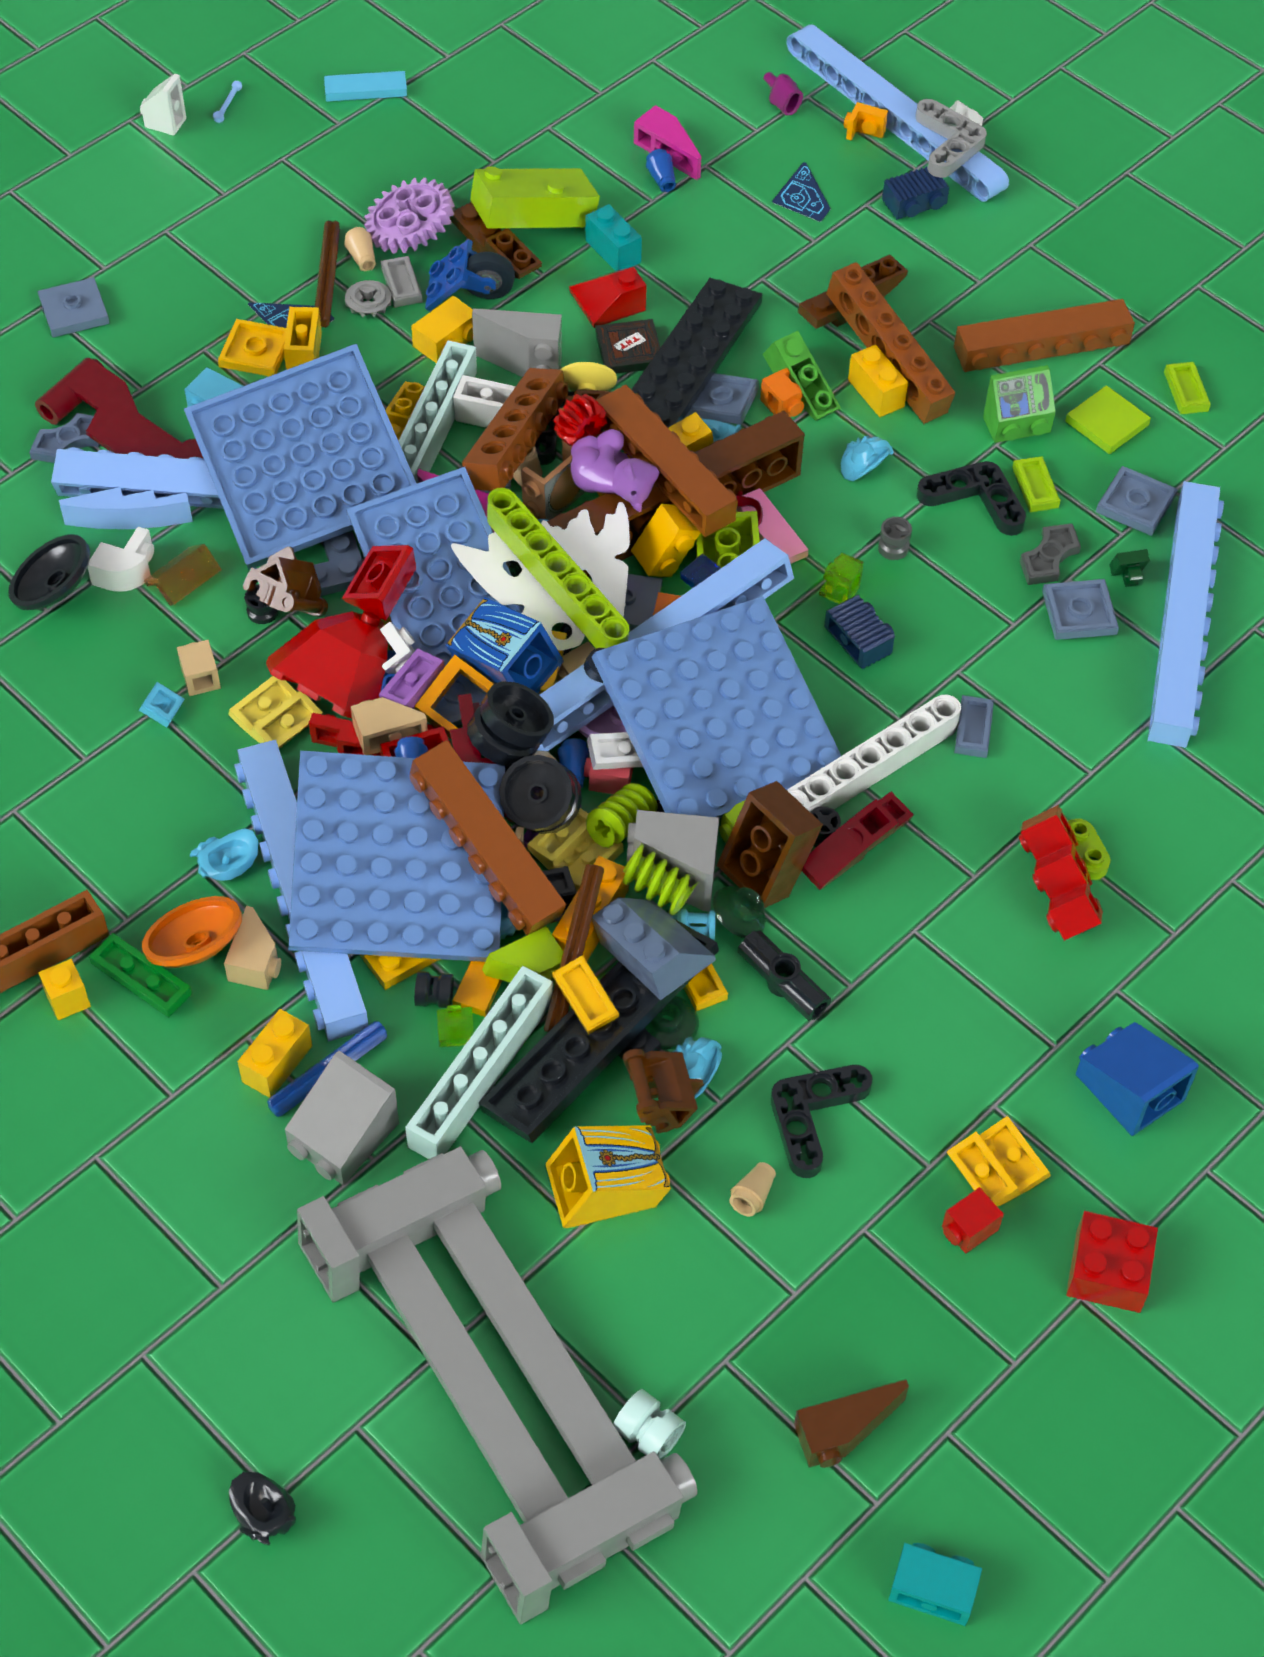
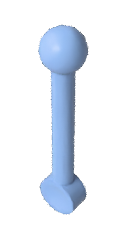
M235 80L232 83V90L219 111L213 113L215 122L221 123L224 121L226 109L236 92L242 89L240 81Z

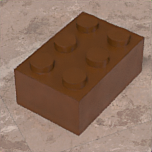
M778 781L772 782L748 793L717 866L760 909H764L790 896L823 824Z

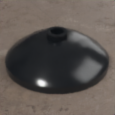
M69 534L52 539L36 549L19 566L10 582L8 594L11 602L22 610H39L65 599L79 585L88 568L90 560V547L88 543L79 535Z

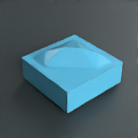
M156 682L139 711L167 728L185 699Z

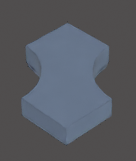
M76 413L70 422L61 427L40 429L29 451L31 459L55 463L57 449L99 447V443L86 435V430L94 416Z

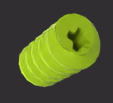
M636 783L626 784L588 814L586 829L590 837L597 844L610 848L613 844L620 843L625 837H628L629 823H636L637 810L657 812V801L646 787Z
M641 843L623 870L625 872L623 884L628 885L636 880L634 890L637 893L647 887L646 899L651 900L659 895L658 907L662 908L670 902L669 914L673 916L682 909L699 882L692 887L688 886L691 876L689 874H686L681 879H677L679 870L677 866L668 872L665 871L667 859L665 858L655 864V851L650 852L644 857L642 855L644 844Z

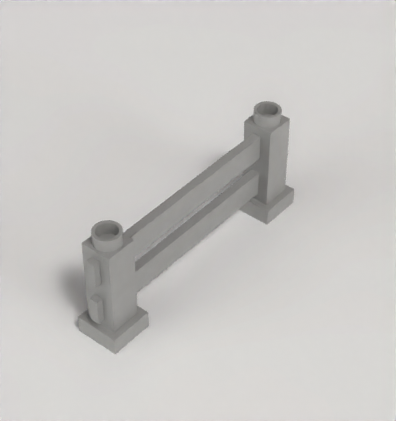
M460 1146L444 1155L441 1153L380 1186L375 1185L338 1203V1206L332 1209L324 1196L297 1208L298 1244L333 1303L360 1290L359 1273L372 1267L524 1522L519 1525L513 1513L510 1512L483 1527L481 1549L483 1562L521 1625L548 1610L552 1589L561 1585L565 1590L606 1566V1559L628 1546L634 1551L673 1529L674 1520L679 1518L682 1503L697 1495V1486L687 1464L677 1453H673L660 1460L655 1451L641 1459L635 1460L480 1214L485 1211L486 1197L501 1190L500 1176L492 1159L484 1150L467 1156ZM438 1234L592 1486L570 1498L567 1497L415 1245Z

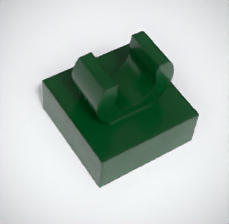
M1148 550L1117 553L1109 564L1112 576L1123 574L1125 587L1138 585V580L1143 579L1142 570L1150 561Z

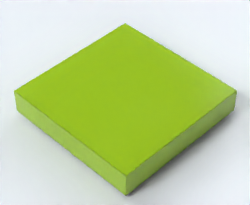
M1106 385L1067 413L1065 422L1105 452L1111 454L1149 426L1151 418Z

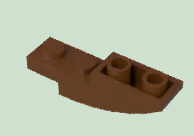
M472 202L454 210L455 214L450 217V220L467 239L473 242V251L477 253L494 252L506 257L512 263L515 278L517 279L542 267V262L509 228L503 230L500 228L487 229Z
M890 254L861 267L883 297L892 291L908 274V270ZM827 291L799 303L798 313L815 329L830 322L836 327L847 322L827 296Z

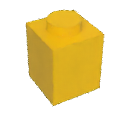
M72 959L38 972L47 999L58 1021L91 1007L85 986Z

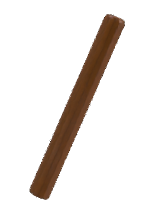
M328 220L324 224L315 308H319L321 326L324 328L330 324L340 237V223L336 220L333 222Z
M587 864L585 866L559 968L583 955L604 874V868L594 864ZM555 983L544 1025V1031L547 1033L568 1013L570 1006L557 983Z

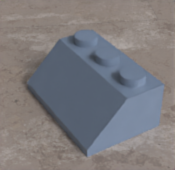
M618 897L592 917L600 944L660 1000L716 960L715 955L666 911L658 907V904L653 900Z

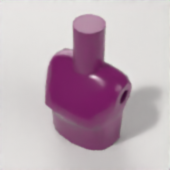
M767 72L764 75V80L772 88L769 94L770 103L777 106L784 115H793L802 103V91L790 76L779 74L776 77L772 72Z

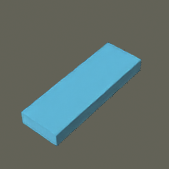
M405 71L324 76L326 101L407 96Z

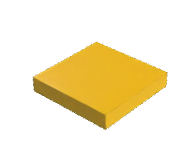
M236 319L218 358L219 367L264 376L277 374L284 358L286 328Z

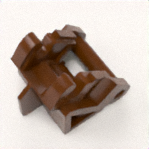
M286 547L269 556L267 563L259 568L251 567L244 580L243 589L247 591H254L256 583L259 582L260 587L256 595L260 597L259 601L268 604L271 608L288 613L296 610L317 617L324 616L328 611L327 601L320 597L322 589L313 562L297 560L292 547Z
M632 1049L624 1053L623 1060L630 1079L634 1084L638 1099L636 1110L641 1122H645L646 1125L655 1126L658 1134L682 1127L698 1109L694 1095L704 1085L701 1079L689 1078L683 1053L650 1051L645 1053L641 1049Z

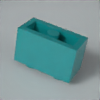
M609 204L586 215V242L615 271L630 268L641 263L642 237Z
M904 1543L888 1601L966 1626L973 1607L982 1568L974 1566L973 1561L962 1556L954 1555L950 1558L937 1554L932 1547L926 1544L913 1543L910 1545Z

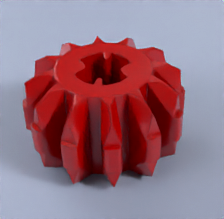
M576 394L571 401L566 399L564 407L558 408L559 415L553 419L556 424L554 430L557 432V435L567 445L573 446L579 439L586 436L596 437L597 434H602L601 427L607 423L604 418L607 412L592 396Z

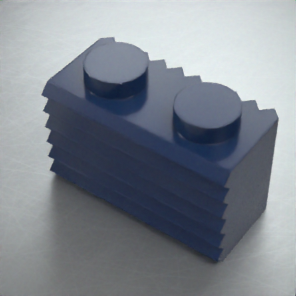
M927 166L924 169H916L914 172H906L905 175L901 174L895 178H887L884 181L882 200L888 206L891 213L893 212L896 220L907 216L914 217L920 212L929 209L937 210L947 204L949 186L945 180L932 176L928 172Z
M855 595L826 610L824 627L861 669L870 666L872 663L874 664L876 661H880L881 658H885L887 655L890 656L895 639L894 631L888 623H883L876 616V612L869 602L864 603V600L859 595Z

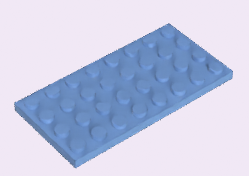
M465 467L346 509L365 558L372 546L409 545L413 548L416 570L389 618L398 629L405 627L415 640V643L411 646L415 651L418 648L444 661L445 666L453 657L445 645L470 616L472 611L484 597L499 603L473 578L451 548L452 543L487 552L489 551L488 536L493 533ZM504 562L503 569L512 576L506 562ZM504 605L519 613H522L525 608L524 605ZM460 674L433 710L453 725L458 726L462 724L458 695L471 693L472 702H479L480 704L487 693Z

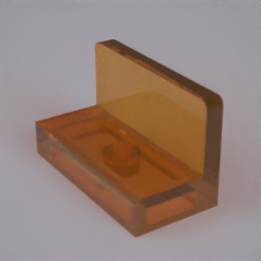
M200 544L187 548L146 578L144 582L147 586L156 585L168 604L175 605L222 569L206 545Z

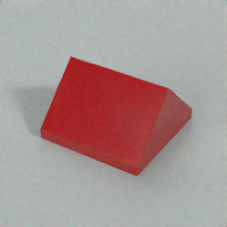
M409 545L372 546L342 599L387 621L416 570L413 548Z

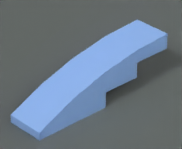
M119 487L59 500L64 523L70 526L95 529H136L137 527L155 528L193 522L187 493L156 499L154 490L123 496Z

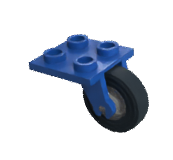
M467 239L460 246L453 247L446 257L435 261L429 270V286L426 290L425 309L430 312L460 288L467 289L473 295L483 299H497L507 295L513 287L515 278L512 263L498 253H477L473 251V242Z

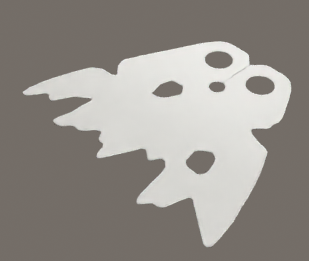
M623 502L618 503L614 515L606 514L604 528L597 536L591 525L587 509L581 510L577 518L571 519L565 530L559 526L552 527L545 520H542L541 524L580 569L586 570L589 573L595 586L624 617L628 566L623 561L615 558L616 555L625 553L630 545L629 520ZM496 532L488 536L489 551L487 552L452 543L451 548L461 564L484 590L502 605H524L525 608L521 614L541 622L557 650H567L581 645L585 635ZM504 562H518L522 568L521 573L517 577L510 576L503 569ZM567 623L572 628V635L566 640L555 638L551 631L555 624Z

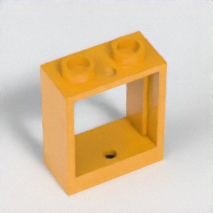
M455 654L415 705V710L425 713L427 722L436 728L444 726L446 734L450 739V730L458 728L433 709L460 674L486 693L494 684Z

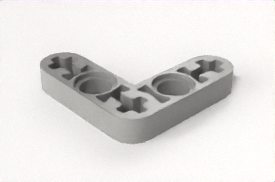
M933 99L919 101L915 117L917 122L948 139L930 154L927 170L932 176L939 178L948 177L984 147L987 132L981 125ZM946 123H951V124H954V125H957V126H954V127H953V126H948V125H945V124H946ZM951 149H959V150H962L963 152H955V151H952Z

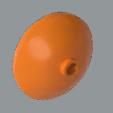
M210 896L187 902L163 915L149 928L142 941V950L147 960L158 966L177 968L202 963L219 953L234 938L242 922V912L234 900L223 896Z

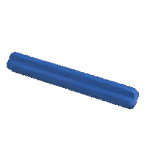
M374 1021L269 1098L267 1103L271 1112L280 1117L304 1100L338 1050L354 1061H357L387 1038V1031L380 1022Z

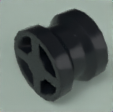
M257 584L254 591L245 592L246 611L248 618L252 622L267 624L275 620L279 610L259 601L260 597L256 593L260 585Z
M817 807L811 811L823 824L821 830H827L819 832L813 847L821 844L841 825L838 812L832 808Z

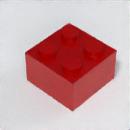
M1084 1211L1076 1233L1066 1296L1140 1313L1149 1293L1158 1227Z

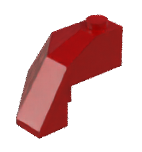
M351 611L316 619L271 654L266 661V665L272 676L279 680L298 684L296 690L316 701H320L321 697L333 703V711L352 719L351 706L366 700L380 698L379 693L381 692L385 674L382 665L387 662L388 641L380 629L385 625L381 618L367 611H363L362 614Z

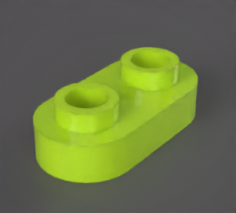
M1083 819L1069 820L1068 822L1079 844L1075 846L1076 850L1085 861L1091 880L1103 878L1108 872L1111 859L1095 828L1091 823ZM1089 857H1095L1098 860H1092Z

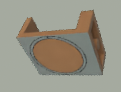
M563 440V462L545 478L526 466L521 469L522 502L537 520L553 519L585 493L573 481L570 468L572 446L567 445Z

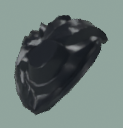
M243 1472L232 1480L229 1489L230 1505L240 1523L241 1528L239 1531L249 1536L252 1541L258 1540L262 1544L269 1546V1536H275L277 1533L286 1534L295 1524L296 1517L294 1512L296 1506L293 1498L274 1480L258 1472Z

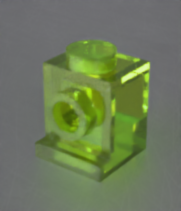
M841 552L834 559V563L830 562L826 567L823 579L826 582L820 589L819 595L838 604L853 597L861 586L864 562Z

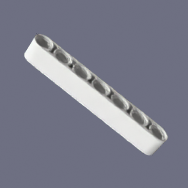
M951 695L937 696L792 786L787 791L809 812L817 807L836 809L953 735L958 726L961 711L960 702Z

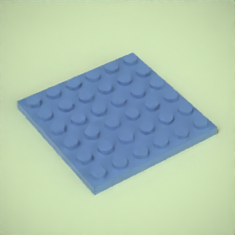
M357 344L184 408L248 570L251 567L256 568L266 564L269 556L286 547H292L295 553L352 531L353 527L346 509L417 484Z
M763 596L596 651L591 657L665 813L722 818L736 804L746 800L749 792L775 781H778L788 790L841 757L837 745Z
M300 750L288 950L486 962L489 953L500 949L501 902H497L488 888L489 882L484 875H478L473 870L468 860L470 856L463 846L458 847L449 835L450 828L445 821L435 817L429 806L430 800L425 793H419L411 783L409 776L411 775L412 761L416 758ZM463 762L504 818V810L500 804L499 788L505 774V766L490 763Z

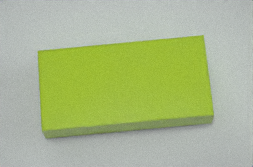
M1185 362L1165 365L1164 374L1180 415L1209 411L1211 404L1195 363Z
M1043 456L1014 460L1012 468L1029 512L1059 508L1060 498Z

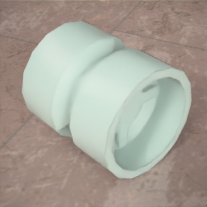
M640 1389L623 1406L613 1425L619 1435L629 1443L639 1442L638 1450L645 1456L655 1451L659 1459L662 1460L681 1437L686 1427V1422L670 1409L661 1411L660 1402L644 1389Z

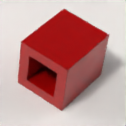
M979 1187L946 1210L942 1224L944 1235L954 1246L958 1245L966 1254L1000 1229L1004 1213Z

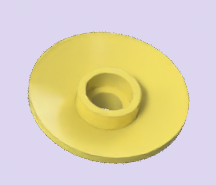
M577 362L560 369L563 370L564 381L568 383L569 391H608L617 383L616 373L611 368L599 363Z

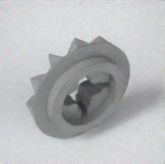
M374 280L360 281L350 286L346 291V307L350 308L352 314L360 313L362 318L367 314H371L375 318L377 312L385 313L386 307L391 306V292L381 282Z

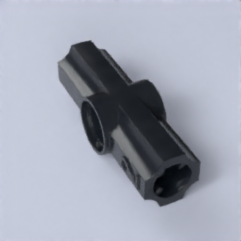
M761 930L752 931L738 946V953L767 980L768 989L771 993L778 997H784L808 1021L816 1020L830 1005L831 998L801 970L800 961L797 957L789 953H783ZM778 974H788L789 977H782Z

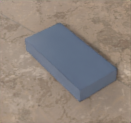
M962 695L954 753L987 758L994 700Z

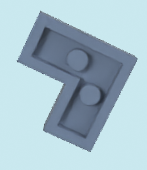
M353 531L323 541L328 562L314 564L322 589L320 596L346 591L363 563Z

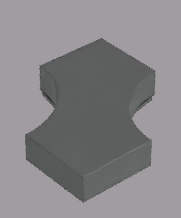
M1073 523L1043 527L1041 533L1042 542L1039 546L1021 554L1020 564L1028 585L1058 581L1060 563L1071 555L1079 554L1081 545Z

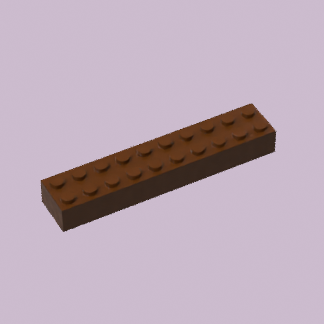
M782 411L773 416H768L750 427L742 428L737 433L722 440H717L695 453L699 461L708 470H712L724 487L732 490L734 494L741 490L743 495L759 488L766 492L800 476L805 433L785 411ZM654 484L648 498L642 503V512L635 510L628 501L619 495L606 493L596 499L586 501L581 506L566 513L558 514L546 522L552 527L559 526L565 530L571 519L577 518L581 510L587 509L591 525L597 536L604 528L606 514L614 515L618 503L623 502L629 520L630 545L625 553L615 556L616 559L622 561L634 555L631 549L661 504H674ZM582 570L587 577L590 576L586 570Z

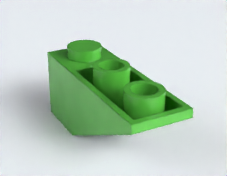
M798 330L773 342L763 353L773 374L784 368L790 371L789 379L793 383H797L801 388V401L804 403V409L815 421L841 408Z

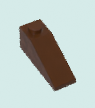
M901 1380L797 1410L794 1426L808 1466L812 1467L820 1464V1467L826 1468L841 1462L843 1457H846L905 1401L909 1388L907 1380Z

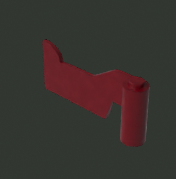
M83 359L35 401L38 413L43 419L53 425L59 423L82 401H85L97 410L86 430V435L116 454L138 452L145 456L155 457L166 454L181 459H189L190 457L203 458L196 439H189L182 443L142 416L136 408L126 382L106 369L96 359Z

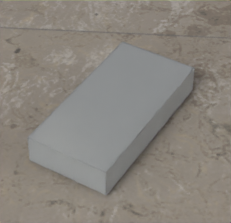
M409 256L381 261V269L387 287L391 292L394 308L422 303V294Z

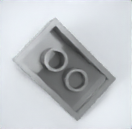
M473 308L474 347H476V356L521 377L524 376L529 368L560 370L562 361V315Z

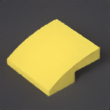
M272 676L230 708L228 715L257 742L264 743L276 739L280 749L309 726L312 713L323 714V712L307 695L300 691L296 692L286 680H279Z
M581 808L569 826L557 833H539L527 844L529 851L548 870L568 866L576 891L581 886L587 864H594L598 856L614 861L623 852L622 842L615 843L610 848H606L597 844L590 837L586 829V819L589 813Z

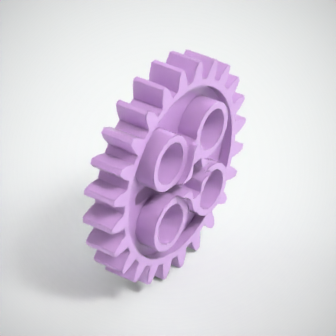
M424 177L418 183L416 178H413L410 184H407L404 180L401 183V187L397 188L395 185H392L390 193L383 191L382 199H374L376 206L368 207L370 214L365 215L367 222L364 223L367 232L371 234L375 247L381 246L384 252L390 248L392 254H395L401 248L402 252L406 253L408 247H412L416 251L418 244L422 243L424 246H428L427 240L429 238L437 240L436 233L446 231L443 225L451 224L449 217L454 216L455 213L452 208L455 205L448 189H445L443 183L437 184L435 179L428 183L427 178Z

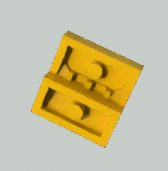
M1008 1116L980 1135L974 1132L946 1151L972 1189L975 1191L980 1187L997 1207L1011 1201L1051 1177L1048 1169Z

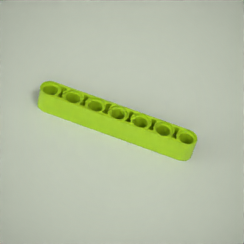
M507 488L492 490L488 495L487 503L488 524L595 648H608L628 641V622L515 493Z

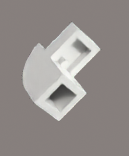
M137 527L124 549L101 542L89 560L88 572L91 584L116 592L133 590L143 585L151 577L148 562L154 554V545L152 544L149 530Z

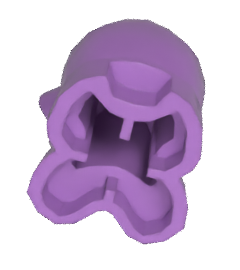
M611 429L603 432L598 437L586 436L579 439L571 449L572 462L570 467L573 481L577 487L588 493H615L628 501L635 510L642 512V503L648 498L660 472L657 467L641 459L628 458L625 453L621 452L624 435L620 431Z

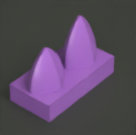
M417 648L379 693V697H384L415 709L416 703L444 669V661Z

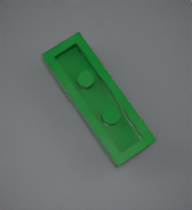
M114 933L89 956L92 965L168 1018L192 995L191 986L162 966L149 962L142 952Z

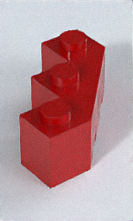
M1057 805L1024 821L1019 840L1027 853L1032 852L1036 859L1035 873L1032 874L1038 890L1040 892L1045 891L1050 899L1049 913L1046 914L1051 929L1055 933L1059 931L1065 941L1102 924L1103 911L1097 898H1094L1090 891V885L1093 884L1085 861L1076 850L1075 846L1079 845L1060 806Z

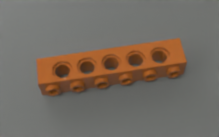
M855 262L833 272L826 293L866 348L876 344L908 381L906 401L922 423L925 424L948 413L956 392L860 265Z
M529 368L462 461V466L466 468L475 490L492 491L496 488H505L509 480L513 478L520 464L524 462L526 455L535 446L541 433L546 430L548 423L556 415L558 408L566 397H568L569 388L568 383L564 381L563 370Z

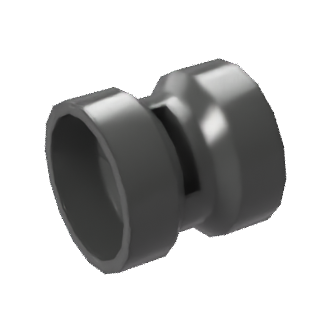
M890 517L883 521L878 550L886 559L899 560L908 554L909 540L912 534V526L909 521L901 517Z

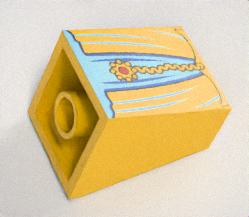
M651 1125L575 1126L545 1164L563 1228H572L655 1208L671 1189L670 1178L665 1171L660 1156V1146L655 1139Z

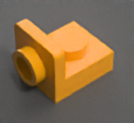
M857 102L853 111L848 112L844 120V128L847 129L846 139L852 141L856 131L883 138L886 132L888 110Z

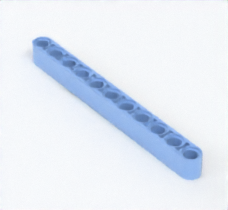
M809 24L787 37L786 42L790 53L853 103L859 102L888 110L886 128L928 161L930 154L948 140L917 122L915 118L917 103L816 26ZM951 149L952 151H955V152H963L962 150H959V149ZM980 151L949 175L951 179L983 202L1004 191L1009 186V179L1005 171Z

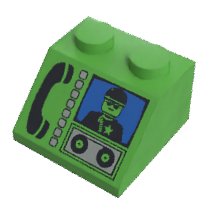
M1048 365L991 375L983 418L994 443L1051 432L1055 416V405Z

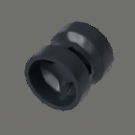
M418 971L414 994L415 1006L426 1007L429 1004H437L439 1008L450 1009L453 999L454 975L442 973L440 976H432L429 972Z

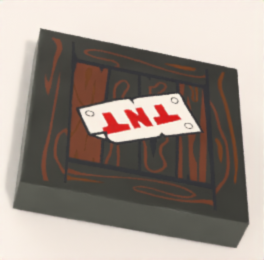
M653 319L596 326V337L603 365L611 368L616 374L645 370L660 349Z

